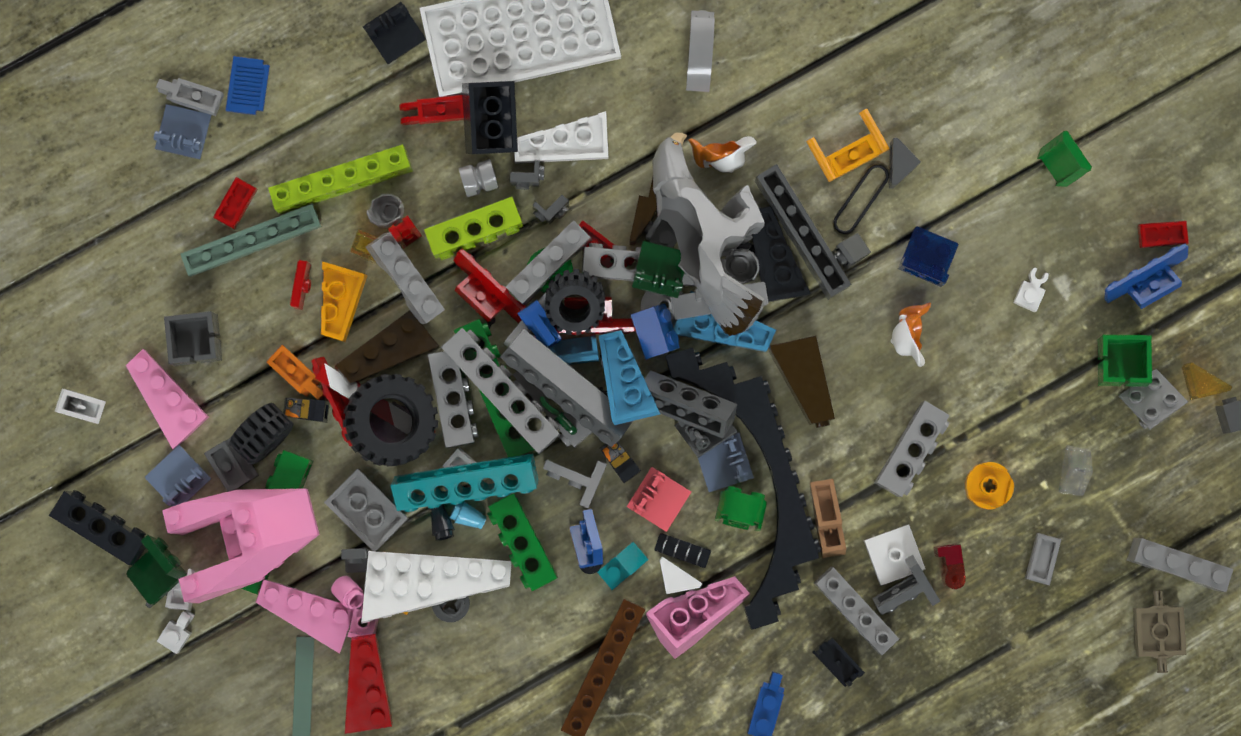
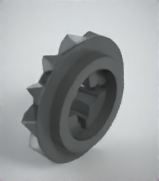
M468 596L458 599L455 603L457 612L451 607L442 609L447 601L432 606L434 614L440 620L456 622L461 620L469 611L470 599Z

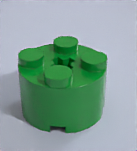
M728 486V489H725V491H721L714 520L718 522L720 519H723L722 524L748 530L749 526H755V531H761L767 501L764 500L765 495L757 492H751V495L741 493L742 489Z

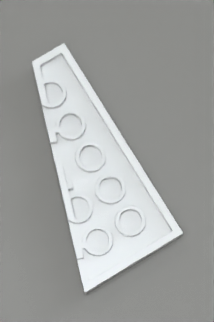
M368 551L361 622L363 624L371 620L387 618L395 614L442 604L446 601L466 598V596L509 587L512 562Z

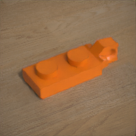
M281 345L267 360V363L300 394H304L307 397L311 393L317 400H322L325 397L322 389L318 386L320 381L315 379L314 373L284 345Z

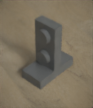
M913 555L905 559L913 575L872 598L881 615L893 612L900 604L915 599L921 592L925 593L932 606L941 602Z

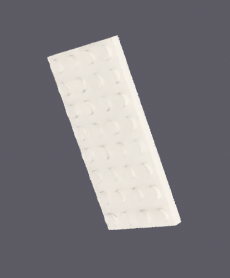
M453 0L420 8L439 97L461 95L462 83L520 82L621 59L608 0Z

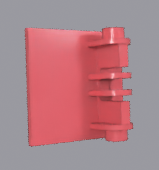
M651 467L627 507L667 532L691 494V491L659 470Z

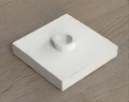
M909 525L864 540L880 585L912 575L913 573L905 561L906 558L912 555L922 571L925 570Z

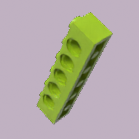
M402 144L269 187L268 190L275 211L281 215L310 204L411 173L413 169L407 151Z

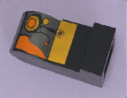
M285 398L283 413L288 418L327 423L330 402Z
M619 442L612 447L604 444L599 448L624 484L641 472Z

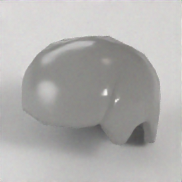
M382 194L376 199H372L370 209L367 210V216L370 222L377 227L388 229L392 225L397 226L404 216V204L393 194Z
M736 249L725 258V273L733 279H737L738 282L743 281V284L756 278L759 272V260L750 250Z

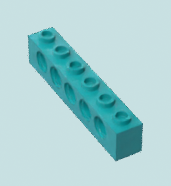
M533 454L398 475L394 476L390 486L397 511L412 512L421 507L436 508L446 503L457 505L464 502V500L474 499V501H481L489 496L505 497L514 492L530 493L537 489L539 478ZM513 474L518 479L510 480L506 475ZM490 478L494 483L488 484L483 479ZM460 482H467L471 487H463ZM437 486H445L447 491H441ZM420 489L424 492V495H419L414 490Z

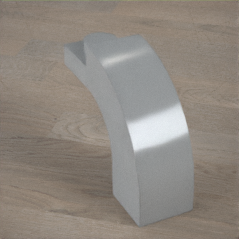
M705 10L691 11L686 91H710L715 24L714 12H707Z

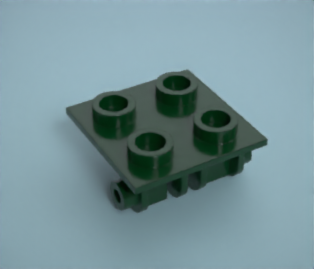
M643 241L632 287L678 298L679 292L682 290L684 271L678 266L681 261L680 250Z

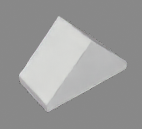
M62 389L55 412L99 424L106 402Z
M661 557L659 561L666 594L701 587V582L664 557Z

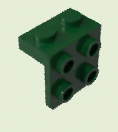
M147 535L141 542L148 551L127 570L126 575L146 602L150 605H155L187 573L182 568L181 561L174 554H171L168 550V544L162 538L158 537L156 539Z

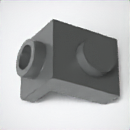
M535 160L534 173L511 172V185L519 190H528L529 186L539 187L540 180H544L545 167L540 166V160Z
M561 195L546 211L535 202L532 205L535 210L533 214L542 223L546 220L551 224L557 217L561 219L569 211L567 208L569 200Z

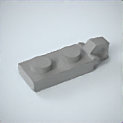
M180 78L178 80L173 79L172 83L159 79L156 86L159 93L167 95V100L213 116L217 115L224 97L221 91Z

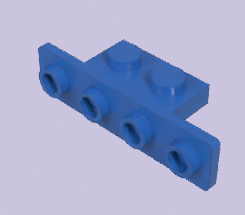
M1186 244L1173 247L1164 256L1152 259L1146 266L1139 270L1131 271L1127 277L1120 281H1113L1105 289V301L1110 303L1128 293L1140 309H1143L1180 288L1182 281L1171 268L1188 258L1189 247Z

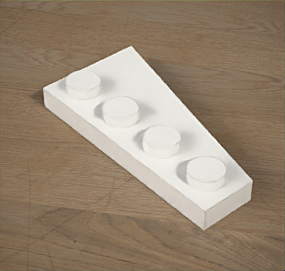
M606 111L565 125L561 124L545 131L541 130L517 137L518 152H514L515 163H535V160H540V162L608 159Z

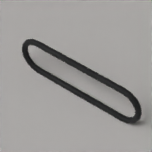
M880 164L872 165L836 214L833 225L839 233H851L884 188L889 179V172L885 166ZM874 168L883 169L886 174L885 180L852 228L847 231L840 230L837 226V220L868 174Z

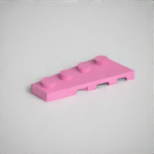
M142 349L126 365L172 449H175L209 418L146 350Z
M263 579L255 601L257 604L340 654L354 609L346 608L342 603Z

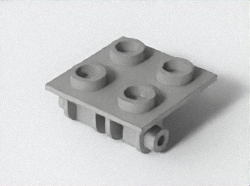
M1157 369L1152 371L1151 384L1146 387L1131 386L1119 395V398L1141 420L1139 421L1143 429L1148 427L1149 430L1188 403Z

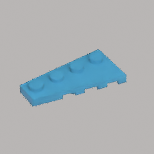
M712 314L679 319L674 326V331L679 336L763 352L768 350L776 332V329L755 321L747 331L729 336L724 333Z
M620 330L599 335L613 424L618 425L660 415V411L623 332Z

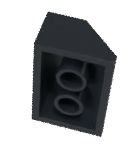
M515 82L462 83L466 154L518 152Z

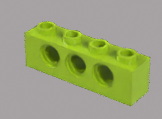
M509 197L424 229L434 257L445 260L453 257V252L459 251L461 248L467 252L476 248L475 244L483 241L485 244L494 242L498 239L497 236L504 233L507 236L513 235L520 231L519 228L523 227L513 197ZM501 217L503 219L501 226L493 227L490 225L492 218ZM472 225H479L481 227L478 235L473 236L469 234V228ZM450 233H457L459 235L458 241L454 244L447 242V236Z

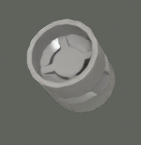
M490 159L478 162L476 167L467 165L459 168L467 197L480 194L481 189L487 192L499 188Z

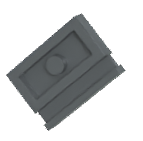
M231 437L204 453L227 492L237 490L259 476L253 464L249 465L229 444Z

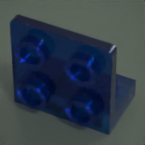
M916 226L898 269L942 287L948 280L949 274L947 272L959 244Z

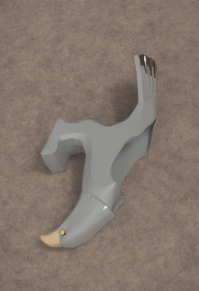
M674 133L658 146L652 161L653 191L656 194L657 216L667 221L673 228L681 252V261L678 266L694 282L716 322L724 333L729 336L741 334L747 331L756 321L758 315L763 310L765 298L726 274L720 259L723 256H728L740 244H745L753 238L752 234H757L764 227L765 222L748 185L737 192L723 209L719 211L693 181V177L687 168L682 148L687 135L684 133Z

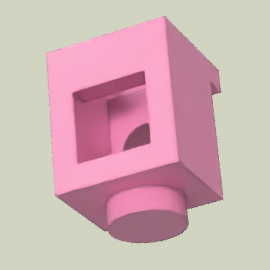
M362 604L360 608L354 609L347 637L352 638L375 634L379 619L367 622L366 627H362L359 624L362 618Z

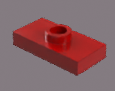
M235 177L213 218L235 230L258 189Z
M1187 221L1138 225L1140 248L1189 244Z
M303 260L297 262L290 301L291 307L298 310H303L306 293L309 294L311 289V280L309 279L311 264Z

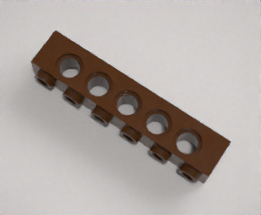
M626 598L623 599L561 727V731L571 736L586 735L646 610L644 607Z

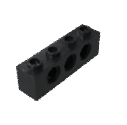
M73 490V492L64 491L48 516L127 565H134L146 549L141 542L146 535L144 531L137 527L131 529L126 526V520L115 514L110 516L105 513V507L96 502H93V504L85 500L86 496L77 490ZM81 507L85 510V517L82 520L77 517V511ZM100 520H103L106 525L102 533L97 529V523ZM120 532L124 533L126 537L122 545L117 542V535Z

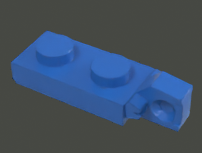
M772 671L769 683L763 682L762 687H760L747 731L748 734L753 736L773 735L784 696V688L780 687L783 675Z

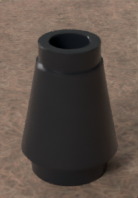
M444 504L436 508H430L432 536H435V540L442 541L454 537L453 531L455 528Z

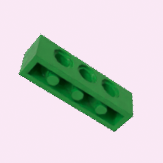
M513 493L488 506L490 512L487 515L493 526L498 525L501 531L498 536L503 546L508 545L512 552L509 558L515 568L519 566L523 573L520 579L525 589L530 587L531 591H534L557 579L558 576L516 494ZM508 515H513L517 520V525L513 529H508L504 525V519ZM519 536L525 537L528 541V546L525 550H519L515 546V540ZM528 558L538 560L539 567L536 571H529L526 568Z

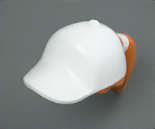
M750 136L743 137L737 142L729 141L725 144L711 143L704 147L695 139L688 140L692 146L694 160L699 167H714L720 172L730 173L745 164L744 152L757 143Z
M930 302L902 309L899 313V323L892 332L891 343L894 345L896 352L902 356H912L919 367L925 364V359L920 352L922 349L920 342L922 332L921 316L929 311L931 307Z

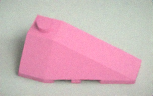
M734 576L710 584L708 587L697 591H688L685 595L676 598L664 599L649 610L646 616L661 644L676 659L695 645L747 599L750 593Z

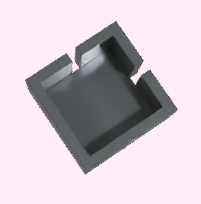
M208 311L164 317L168 363L170 365L182 366L197 364V362L222 361L220 339L215 338L216 335H220L218 314Z

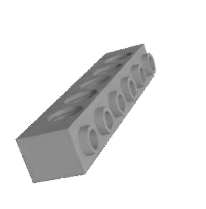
M589 243V247L583 248L581 273L585 270L589 272V277L594 275L601 279L633 281L641 247H636V251H627L626 246L613 245L612 249H604L603 244ZM608 255L612 258L613 264L610 268H605L601 265L600 259L602 256ZM631 257L636 261L634 270L625 268V258ZM720 259L725 272L726 259ZM684 272L683 286L696 287L694 282Z
M461 328L441 348L540 454L560 436L557 431L560 428L559 425L551 417L547 420L541 414L544 409L535 399L530 402L525 397L528 393L519 382L515 385L509 379L512 374L503 365L498 367L492 361L496 357L487 347L483 350L477 344L479 338L471 330L466 332ZM470 348L477 351L476 358L472 361H467L464 357L465 351ZM484 366H491L493 368L491 377H481L480 371ZM501 383H506L509 386V392L505 396H499L496 392L497 386ZM516 401H523L526 406L524 412L520 414L514 413L512 410L513 404ZM533 418H538L542 422V426L538 431H531L528 427L529 421Z

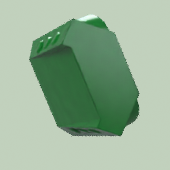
M1063 131L1043 146L1037 159L1043 161L1057 182L1055 186L1067 187L1092 169V166L1068 131Z

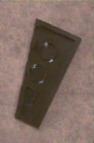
M409 310L337 363L335 369L350 386L388 368L391 369L407 360L417 358L426 352L439 348V345Z

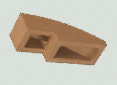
M834 480L810 482L821 556L826 558L845 555L846 544Z

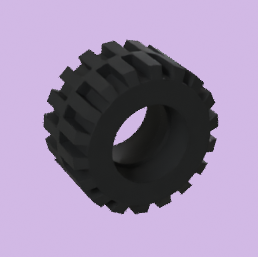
M574 269L573 273L565 270L563 276L557 274L555 281H550L549 288L546 290L545 309L546 316L550 318L551 325L557 324V330L561 332L564 329L566 334L571 335V332L581 335L583 330L588 333L591 331V326L596 328L599 325V320H602L603 312L605 311V292L601 282L597 283V277L594 275L589 277V272L585 270L583 273H579V269ZM576 294L586 298L589 303L581 309H570L562 303V300L566 296Z
M269 403L252 413L236 429L229 444L249 465L260 462L273 452L289 435L294 423L274 403Z

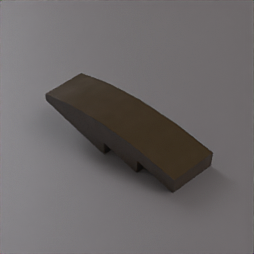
M653 177L649 196L639 195L629 241L630 245H635L657 211L656 194L653 191Z

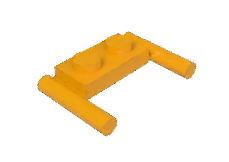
M864 109L859 114L870 134L825 157L814 137L806 141L828 182L847 174L890 150L868 109Z

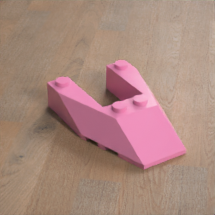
M308 489L233 490L184 502L162 510L167 533L183 536L220 522L229 561L179 579L183 600L189 603H201L262 581L270 571L281 566L289 556L300 551L320 535Z

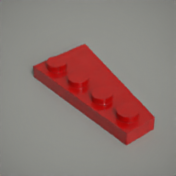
M376 633L352 637L345 734L392 727L393 722Z

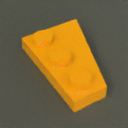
M322 261L323 306H321V335L346 342L367 275Z

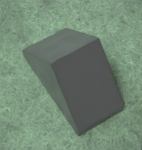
M893 138L890 142L889 189H894L921 163L898 138Z

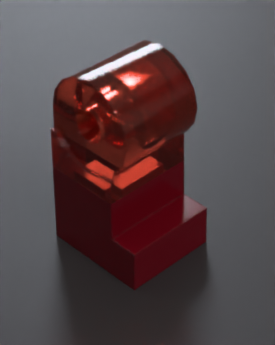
M961 544L935 546V556L942 557L944 569L942 573L943 584L955 590L962 588L966 582Z

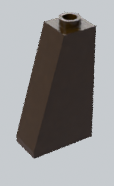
M811 336L770 345L768 347L769 353L808 424H815L816 428L830 425L829 421L835 419L817 337Z

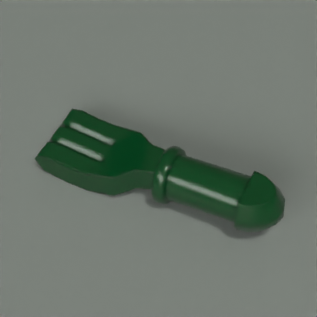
M541 396L539 399L541 404L547 411L556 416L554 420L571 435H575L578 429L563 412L560 413Z

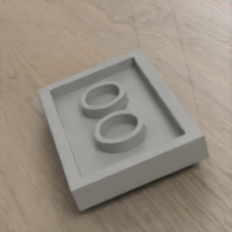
M357 469L324 502L372 551L376 552L409 519L402 511H397L396 505L360 469Z

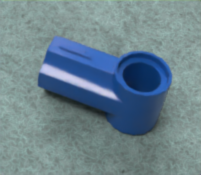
M538 300L517 313L528 330H531L536 339L548 349L562 339L551 325L545 310Z

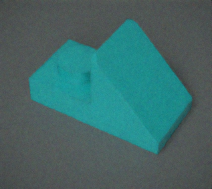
M632 542L597 573L613 590L648 561V558Z

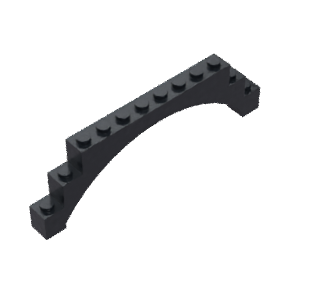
M693 348L667 355L665 359L672 379L679 378L710 394L737 404L735 415L752 434L765 458L776 496V537L771 560L762 583L750 603L744 605L743 608L751 630L779 622L778 616L781 615L778 602H773L772 598L799 590L798 584H801V579L798 571H793L792 567L818 559V553L821 552L818 539H813L811 530L814 529L810 516H806L803 508L807 506L803 493L799 494L796 486L800 484L796 470L792 471L789 464L792 461L789 448H784L782 439H785L783 428L781 425L777 426L775 417L778 416L775 403H770L767 395L771 393L768 381H763L762 376L734 384L733 380L737 379L733 366H728V362L700 370L699 366L703 365L699 352H694Z

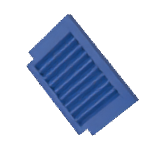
M233 56L226 112L256 115L257 111L264 110L270 69L269 65H264V60Z

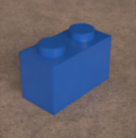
M665 303L631 314L645 359L680 348L678 335L674 331L671 322V313Z

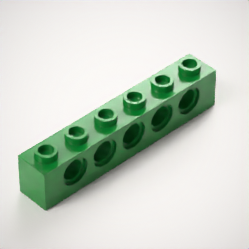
M478 319L453 330L455 334L461 328L466 332L471 330L479 340L485 342V347L496 357L492 361L500 367L498 358L501 357L497 345H491L488 337L492 336L487 322L482 324L481 320ZM470 348L465 351L464 356L467 361H472L476 358L477 352ZM482 369L480 371L482 378H489L493 374V372L485 374L482 372ZM501 383L504 391L499 396H505L509 392V386L506 383ZM479 389L508 458L536 451L523 436L519 439H512L510 437V429L514 426L505 417L501 416L500 411ZM516 402L513 404L514 413L520 414L524 412V409L519 410Z

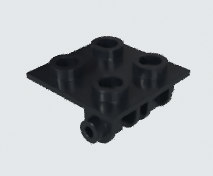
M399 2L362 26L387 64L392 63L426 40L402 2Z

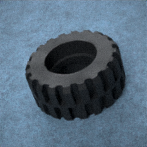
M400 374L380 375L362 384L348 399L349 403L344 409V414H346L345 420H343V427H346L347 431L345 437L347 441L350 440L353 446L351 448L353 451L362 455L361 458L365 461H371L374 465H385L387 467L406 464L419 458V455L428 450L429 443L434 441L436 436L434 430L438 428V420H435V415L438 414L437 407L432 405L431 401L434 399L431 394L427 395L424 390L426 388L422 384L417 385L414 383L415 379L410 377L404 378ZM393 398L399 400L406 406L412 417V427L409 434L399 442L387 443L381 441L375 436L370 427V411L382 399Z

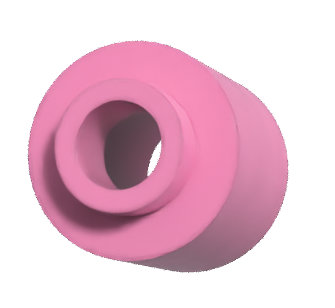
M349 576L339 577L333 583L331 588L332 594L346 608L357 609L363 604L364 592Z

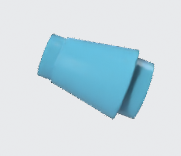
M465 501L455 505L450 515V519L455 520L454 523L482 529L487 516Z

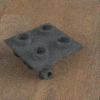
M680 421L674 425L697 458L737 433L733 425H731L724 438Z

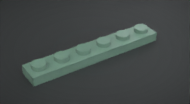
M310 204L186 251L180 255L187 274L191 277L322 226L314 205Z

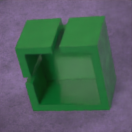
M1102 335L1098 339V360H1103L1098 364V386H1121L1124 383V386L1146 387L1151 384L1152 335Z

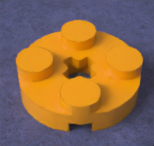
M985 462L975 465L969 471L965 480L966 496L979 508L996 509L1006 504L1012 497L1014 491L1013 479L1007 472L1008 470L1001 464ZM991 479L995 489H990L988 493L986 488L983 487V483Z

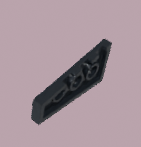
M771 206L759 208L765 223L764 227L757 234H752V242L755 255L759 260L760 282H765L768 303L811 295Z

